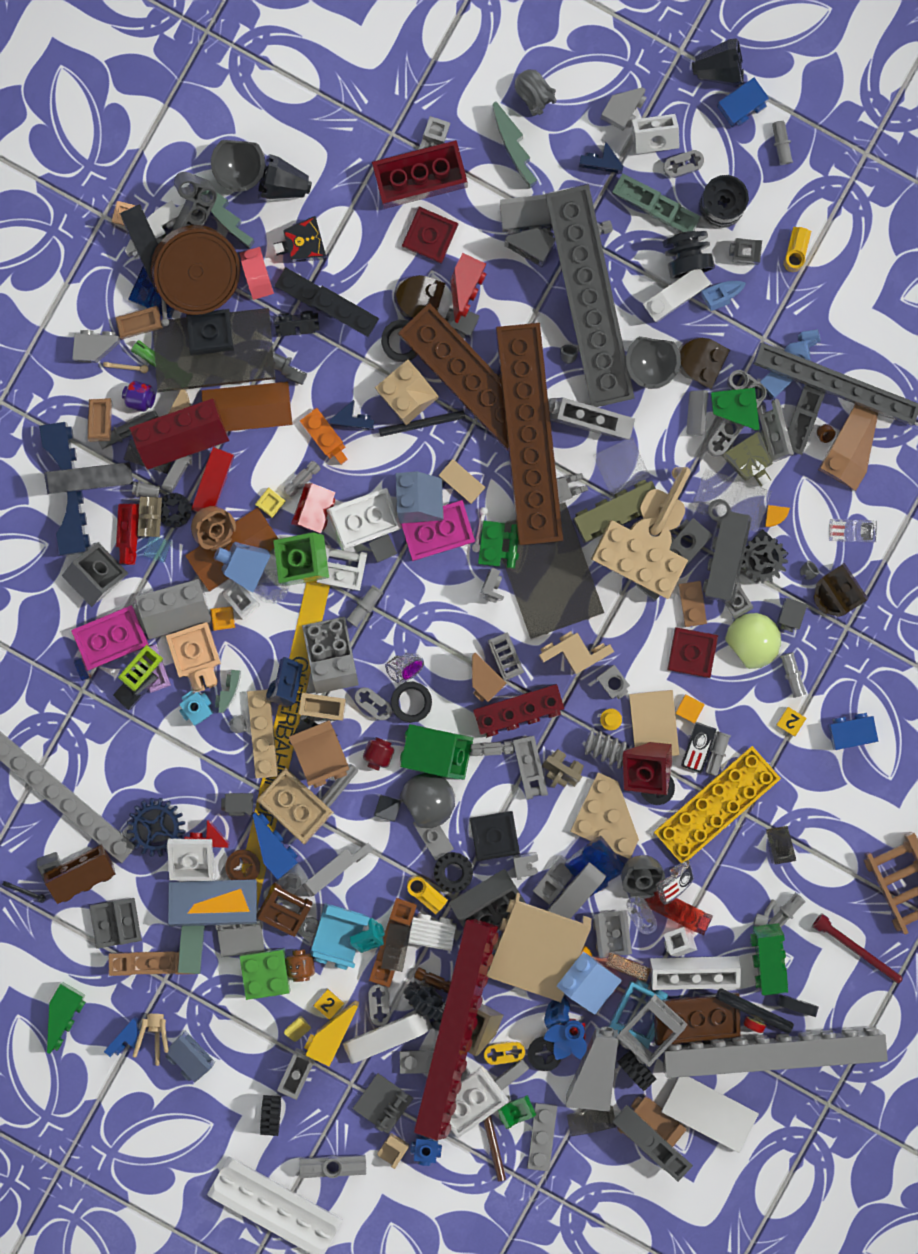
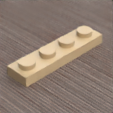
M267 690L247 691L256 779L278 776L271 701L266 699Z

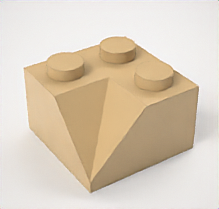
M406 360L375 387L378 394L405 425L410 423L439 398L409 360Z

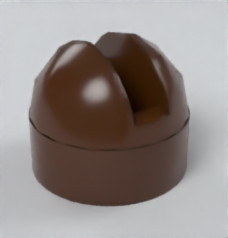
M823 424L816 430L817 437L822 443L832 441L836 435L835 430L829 424Z

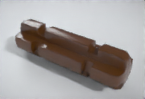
M420 967L416 969L415 979L423 980L426 984L439 990L443 989V992H449L451 981L448 980L447 982L436 974L427 973L425 969Z

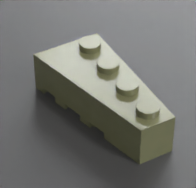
M644 479L634 484L635 489L629 492L624 489L614 494L615 499L611 501L604 499L595 504L596 508L590 511L586 508L576 513V518L573 519V522L583 543L585 544L603 535L610 520L623 525L642 516L640 505L647 492L656 489L653 482L647 483Z

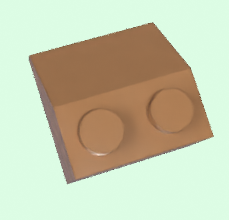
M475 652L472 655V687L475 689L473 694L481 702L484 700L489 702L507 683Z

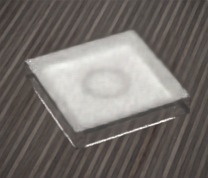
M633 437L630 440L620 442L593 455L610 495L651 477Z

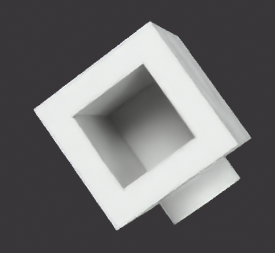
M682 927L663 934L665 948L671 956L679 957L697 950L691 929Z

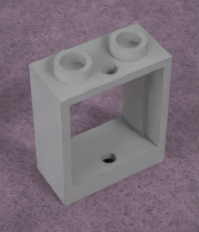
M654 994L619 1032L617 1038L624 1048L630 1049L636 1054L635 1057L640 1063L647 1064L650 1067L684 1031L688 1024ZM648 1010L652 1011L673 1031L654 1053H651L629 1032Z

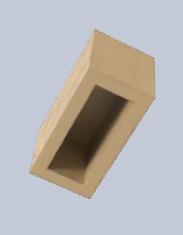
M302 693L299 715L343 721L346 699Z

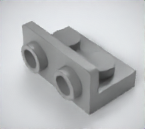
M495 568L489 569L480 592L484 594L483 599L493 603H497L498 600L503 601L504 596L493 592V588L498 589L502 577L499 576L500 570Z

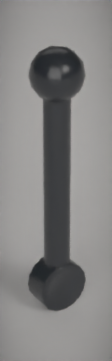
M3 881V886L36 898L40 903L46 900L43 894L38 895L10 882Z

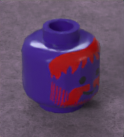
M132 381L128 387H124L122 399H125L126 407L145 412L154 405L156 392L153 391L151 385Z

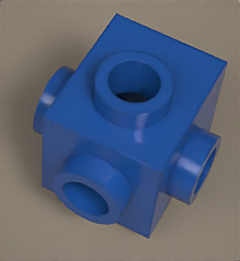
M417 1135L416 1141L411 1142L410 1154L414 1155V1161H418V1165L431 1166V1163H436V1157L441 1158L442 1145L438 1144L437 1140ZM427 1147L430 1149V1153L424 1154L422 1149Z

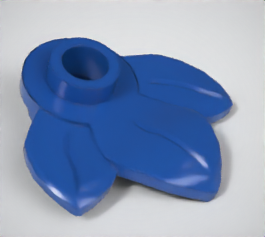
M577 1020L568 1021L565 1025L555 1024L544 1035L545 1040L554 1042V1056L556 1060L566 1058L571 1053L578 1059H581L587 1050V1044L583 1038L585 1029L582 1023ZM572 1027L577 1028L578 1033L573 1035L570 1033L569 1030Z

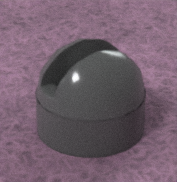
M573 345L562 346L560 350L561 360L567 364L573 363L578 355L577 347Z
M807 561L800 568V575H805V580H811L819 575V570L813 562Z

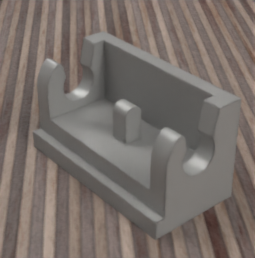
M537 852L513 856L517 880H522L521 877L533 876L538 873L537 868H532L531 864L539 861Z

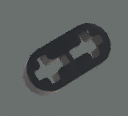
M783 994L779 995L776 1004L812 1017L817 1016L819 1009L817 1005Z

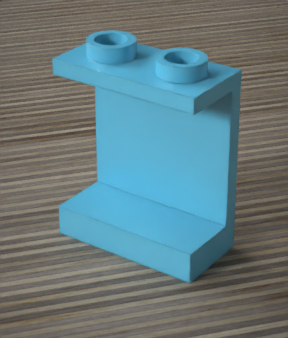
M325 903L310 950V954L315 957L314 961L323 964L331 961L335 963V967L347 970L348 967L354 968L355 963L353 959L357 949L351 945L350 937L361 932L364 925H368L369 917L365 914Z

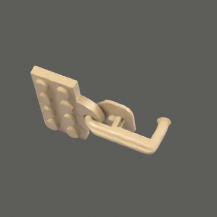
M675 467L672 470V476L675 481L668 494L658 489L648 491L640 505L643 519L634 523L630 529L610 520L591 560L669 599L688 562L687 559L670 551L672 540L669 530L677 528L684 517L685 506L678 500V497L691 473L688 467Z

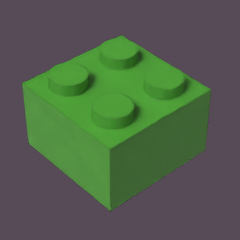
M312 532L273 540L278 581L280 584L291 586L329 578L324 535Z
M285 948L240 955L246 1000L290 994L291 988L289 977L287 976Z

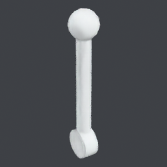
M485 507L480 509L481 517L476 541L472 545L474 552L480 551L479 543L485 515L488 514V509Z

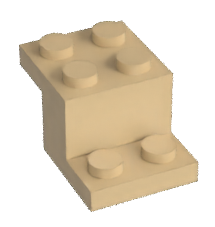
M570 631L559 638L561 642L554 646L553 643H550L541 648L542 653L538 656L542 663L562 652L574 674H577L612 654L614 650L610 644L605 646L602 643L591 649L593 654L590 655L579 634L575 633L573 635Z

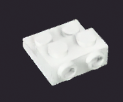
M168 839L169 880L181 882L186 880L213 881L215 861L212 839Z

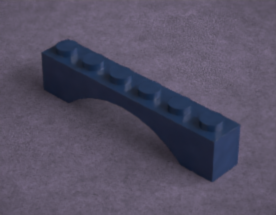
M66 422L40 425L42 447L54 458L60 470L75 469L74 461H77L76 449L71 447V439H74L72 426L68 427ZM82 491L67 492L66 513L56 533L60 556L85 553L88 547H91L90 536L85 534L84 528L87 525L86 513H82L81 504H84Z

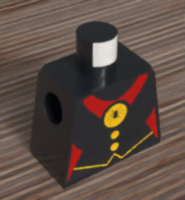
M316 216L283 230L286 240L273 243L276 256L289 253L292 262L327 259Z

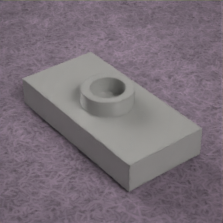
M413 822V825L435 860L454 849L441 826L420 828Z

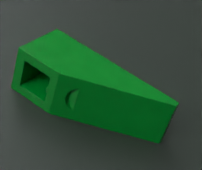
M65 982L59 985L49 1002L48 1054H51L53 1050H59L64 1041L61 1038L64 1031H70L75 1022L72 1019L76 1012L80 1013L86 1003L83 1000L85 994Z

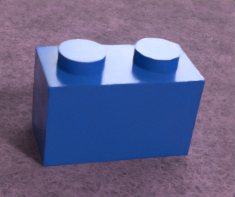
M754 77L719 101L717 107L731 127L736 124L741 126L749 120L748 116L754 111L758 114L767 107L766 103L769 97Z
M867 712L855 714V719L846 721V717L833 719V723L828 724L833 750L879 742L874 716H868Z

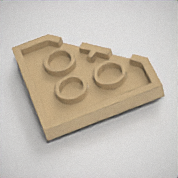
M598 772L570 832L630 859L639 838L618 781Z

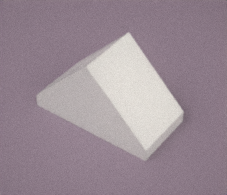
M236 582L222 593L242 619L247 618L260 606V603L252 594Z

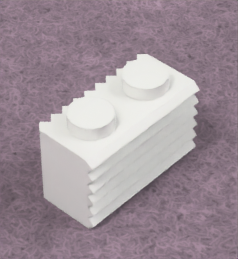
M418 913V917L413 916L408 943L452 951L456 924L452 923L453 919L440 917L438 921L431 919V915Z

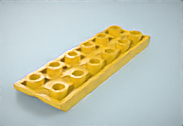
M751 746L659 826L654 833L678 861L684 865L781 778L757 750Z

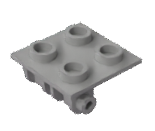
M257 919V924L215 925L218 931L221 958L265 951L259 919Z

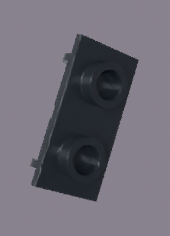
M302 311L298 315H292L291 313L279 314L275 317L274 321L275 325H279L275 326L276 335H296L295 327L300 328V334L319 331V322H315L318 321V313Z

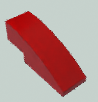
M215 447L212 448L192 510L198 512L208 506H217L235 455Z

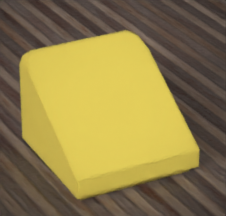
M299 1016L284 1030V1034L296 1042L311 1029V1026L302 1016Z

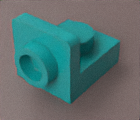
M370 918L368 921L369 930L361 931L350 937L351 945L360 953L384 945V928L381 923H378L373 918Z

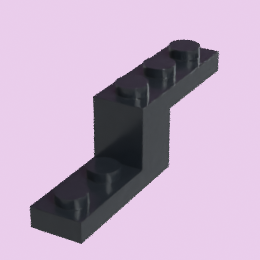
M286 267L275 284V287L326 317L340 321L369 338L379 321L378 317L323 285L319 287Z

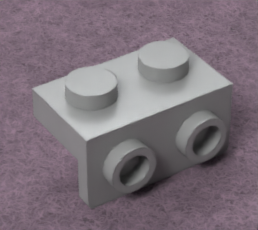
M627 910L595 914L593 927L597 935L596 950L599 953V958L632 954Z

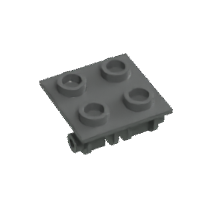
M377 1073L352 1109L375 1124L377 1129L389 1134L413 1100V1097Z

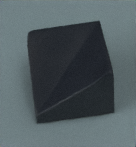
M380 794L374 816L395 822L401 800Z

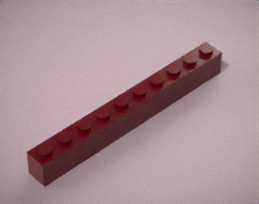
M477 919L466 920L414 1130V1133L437 1141L445 1139L451 1131L450 1121L455 1113L457 1106L455 1103L456 1097L462 1086L460 1080L467 1066L466 1056L472 1046L471 1036L477 1026L476 1016L483 1002L481 996L483 988L488 982L487 971L488 967L492 964V951L499 936L497 933L498 926Z

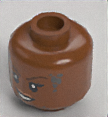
M305 949L293 950V955L286 957L287 976L292 978L293 982L309 981L310 977L315 974L314 957L306 953Z

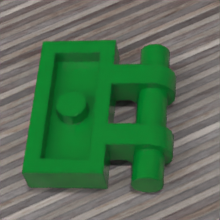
M483 521L478 564L500 567L501 558L507 559V568H515L516 560L519 558V553H517V524H512L511 532H504L505 523ZM503 539H510L508 552L502 551Z

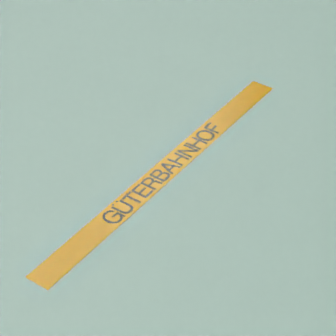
M317 580L306 582L289 659L303 664L296 702L288 708L279 705L274 723L278 776L285 768L289 770L294 748L293 745L288 743L290 741L289 736L293 735L299 725L302 693L307 691L311 673L302 625L323 620L330 585L317 583ZM277 777L262 778L258 798ZM257 801L255 812L258 815L262 813L270 823L267 826L273 832L276 828L277 819ZM253 819L246 850L256 854L260 861V873L255 879L257 880L258 907L266 866L263 863ZM243 861L241 870L246 876V869L252 864H245Z

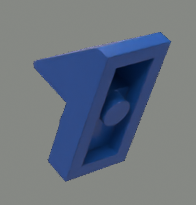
M134 1017L106 1048L104 1053L109 1057L114 1053L118 1056L126 1047L124 1042L128 1043L133 1049L135 1048L139 1036L138 1018Z

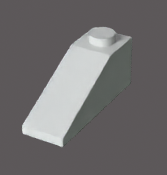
M701 269L693 270L660 291L643 305L654 321L659 322L711 285Z

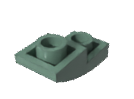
M231 670V674H227L226 687H230L229 691H220V695H216L215 708H219L218 713H225L232 703L240 683V670Z

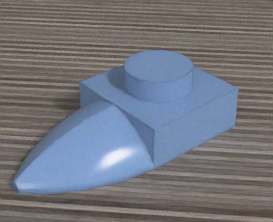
M742 281L722 282L702 290L701 296L710 311L731 304L730 299L737 296L743 290L746 283Z

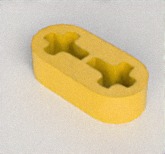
M518 1041L491 1044L484 1050V1058L491 1065L518 1062L525 1056L524 1045ZM513 1046H517L518 1049L522 1050V1052L518 1053V1057H514L513 1054H506L505 1051L512 1050ZM493 1048L496 1052H503L504 1054L498 1055L496 1060H492V1057L487 1056Z

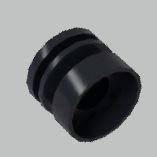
M719 175L711 179L706 185L699 202L700 213L703 219L711 226L717 228H728L735 225L743 216L749 201L748 190L745 184L737 177L731 175ZM720 200L723 203H727L725 208L722 205H718Z
M707 231L682 232L662 242L664 248L674 247L665 252V256H676V260L667 264L671 279L681 278L690 271L701 269L703 273L715 269L712 253L701 252V250L710 246V242H699L708 238Z

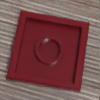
M419 206L402 247L442 264L459 223Z
M675 627L667 670L711 678L718 635Z

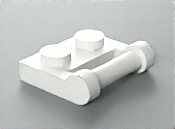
M325 545L329 578L317 580V583L360 591L367 553L361 552L360 554L331 548V545ZM329 556L359 562L358 568L328 562Z

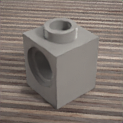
M612 665L596 677L611 699L617 697L619 700L628 693L627 688L630 685L615 665ZM612 677L620 680V687L617 690H612L608 686V681Z

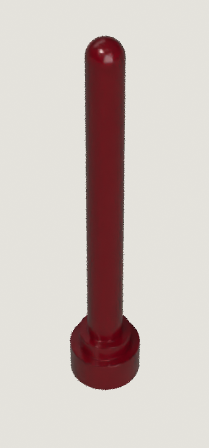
M821 913L816 918L812 928L818 932H827L894 982H902L903 978L900 974L831 925L832 922L829 921L826 915Z

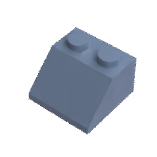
M418 471L396 473L397 515L400 524L444 520L442 478Z
M186 1030L168 1047L169 1051L166 1058L171 1064H177L182 1069L181 1074L188 1081L193 1080L195 1083L215 1064L211 1056Z

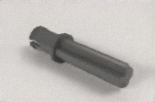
M151 411L118 428L113 427L114 430H111V441H98L102 450L119 441L122 443L123 439L131 436L129 427L158 418L156 411Z

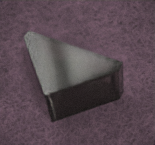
M788 826L766 829L771 863L775 865L796 861Z

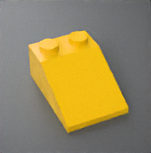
M355 1000L316 1031L315 1035L310 1034L304 1047L307 1049L306 1056L330 1067L358 1008V1001Z

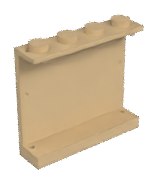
M517 893L515 899H510L506 912H509L507 919L503 918L499 930L502 932L493 947V961L488 967L487 976L561 1002L564 992L557 987V984L579 958L590 932L592 919L583 916L580 923L520 902V893Z

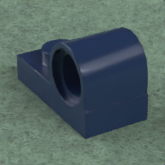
M286 657L280 659L276 680L270 684L266 693V699L285 708L295 704L303 664Z

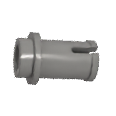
M141 480L138 482L134 481L132 494L136 495L137 498L138 496L159 497V485L141 483Z

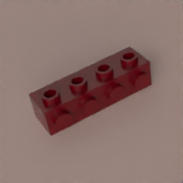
M555 684L480 707L473 711L480 734H485L486 738L499 734L498 730L505 727L507 731L520 728L519 723L527 721L528 725L539 722L540 717L548 715L549 718L562 715L561 710L565 708L558 686Z

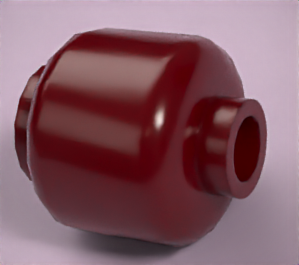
M375 737V740H369L363 753V759L368 762L367 767L377 771L380 770V767H389L395 751L391 747L392 743Z

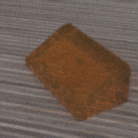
M610 952L604 963L605 967L643 982L647 981L651 970L646 966Z

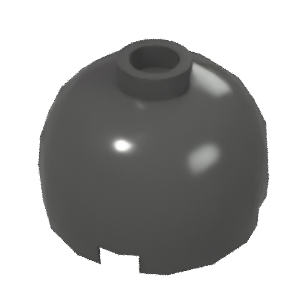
M639 855L629 859L621 872L623 890L628 892L633 898H650L654 896V892L658 889L661 891L666 883L665 873L658 860L648 855Z

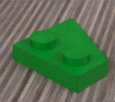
M755 388L711 392L713 415L749 427L755 431L759 430Z

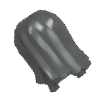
M527 69L516 77V92L526 103L532 116L544 113L543 109L546 104L550 102L555 104L557 102L555 98L556 90L547 84L538 71Z

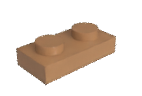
M701 581L678 584L685 627L707 624Z

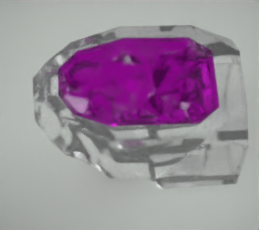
M405 653L402 656L396 655L385 664L386 672L397 684L405 683L422 670L424 659L416 653Z

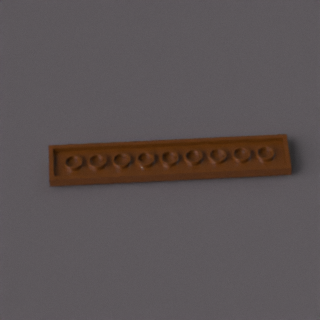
M540 323L496 327L518 543L519 545L563 541Z

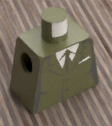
M759 431L722 455L744 481L754 476L760 487L771 481L765 469L773 463Z

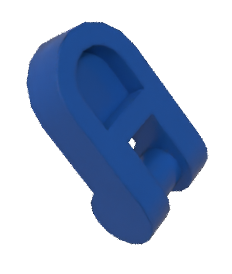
M563 996L561 1002L552 1000L548 1004L544 1017L547 1029L555 1024L561 1023L563 1025L570 1021L568 1015L570 1003L565 996Z

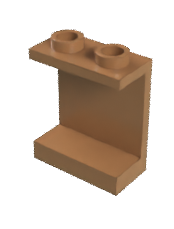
M330 720L289 736L291 745L294 747L307 779L308 786L313 785L314 788H317L327 783L325 779L334 776L336 780L347 775L346 771L350 770Z
M645 1094L642 1097H636L631 1104L632 1110L656 1130L671 1146H674L687 1130L679 1121L662 1113V1108ZM617 1127L618 1131L621 1134H625L619 1127Z

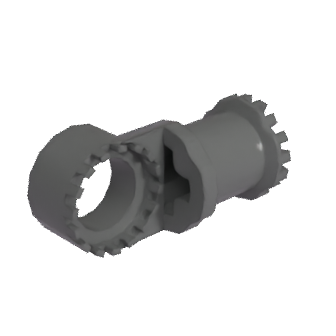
M272 349L264 367L280 371L281 375H284L285 378L303 385L307 373H301V370L298 372L297 368H292L290 366L291 357L281 356Z

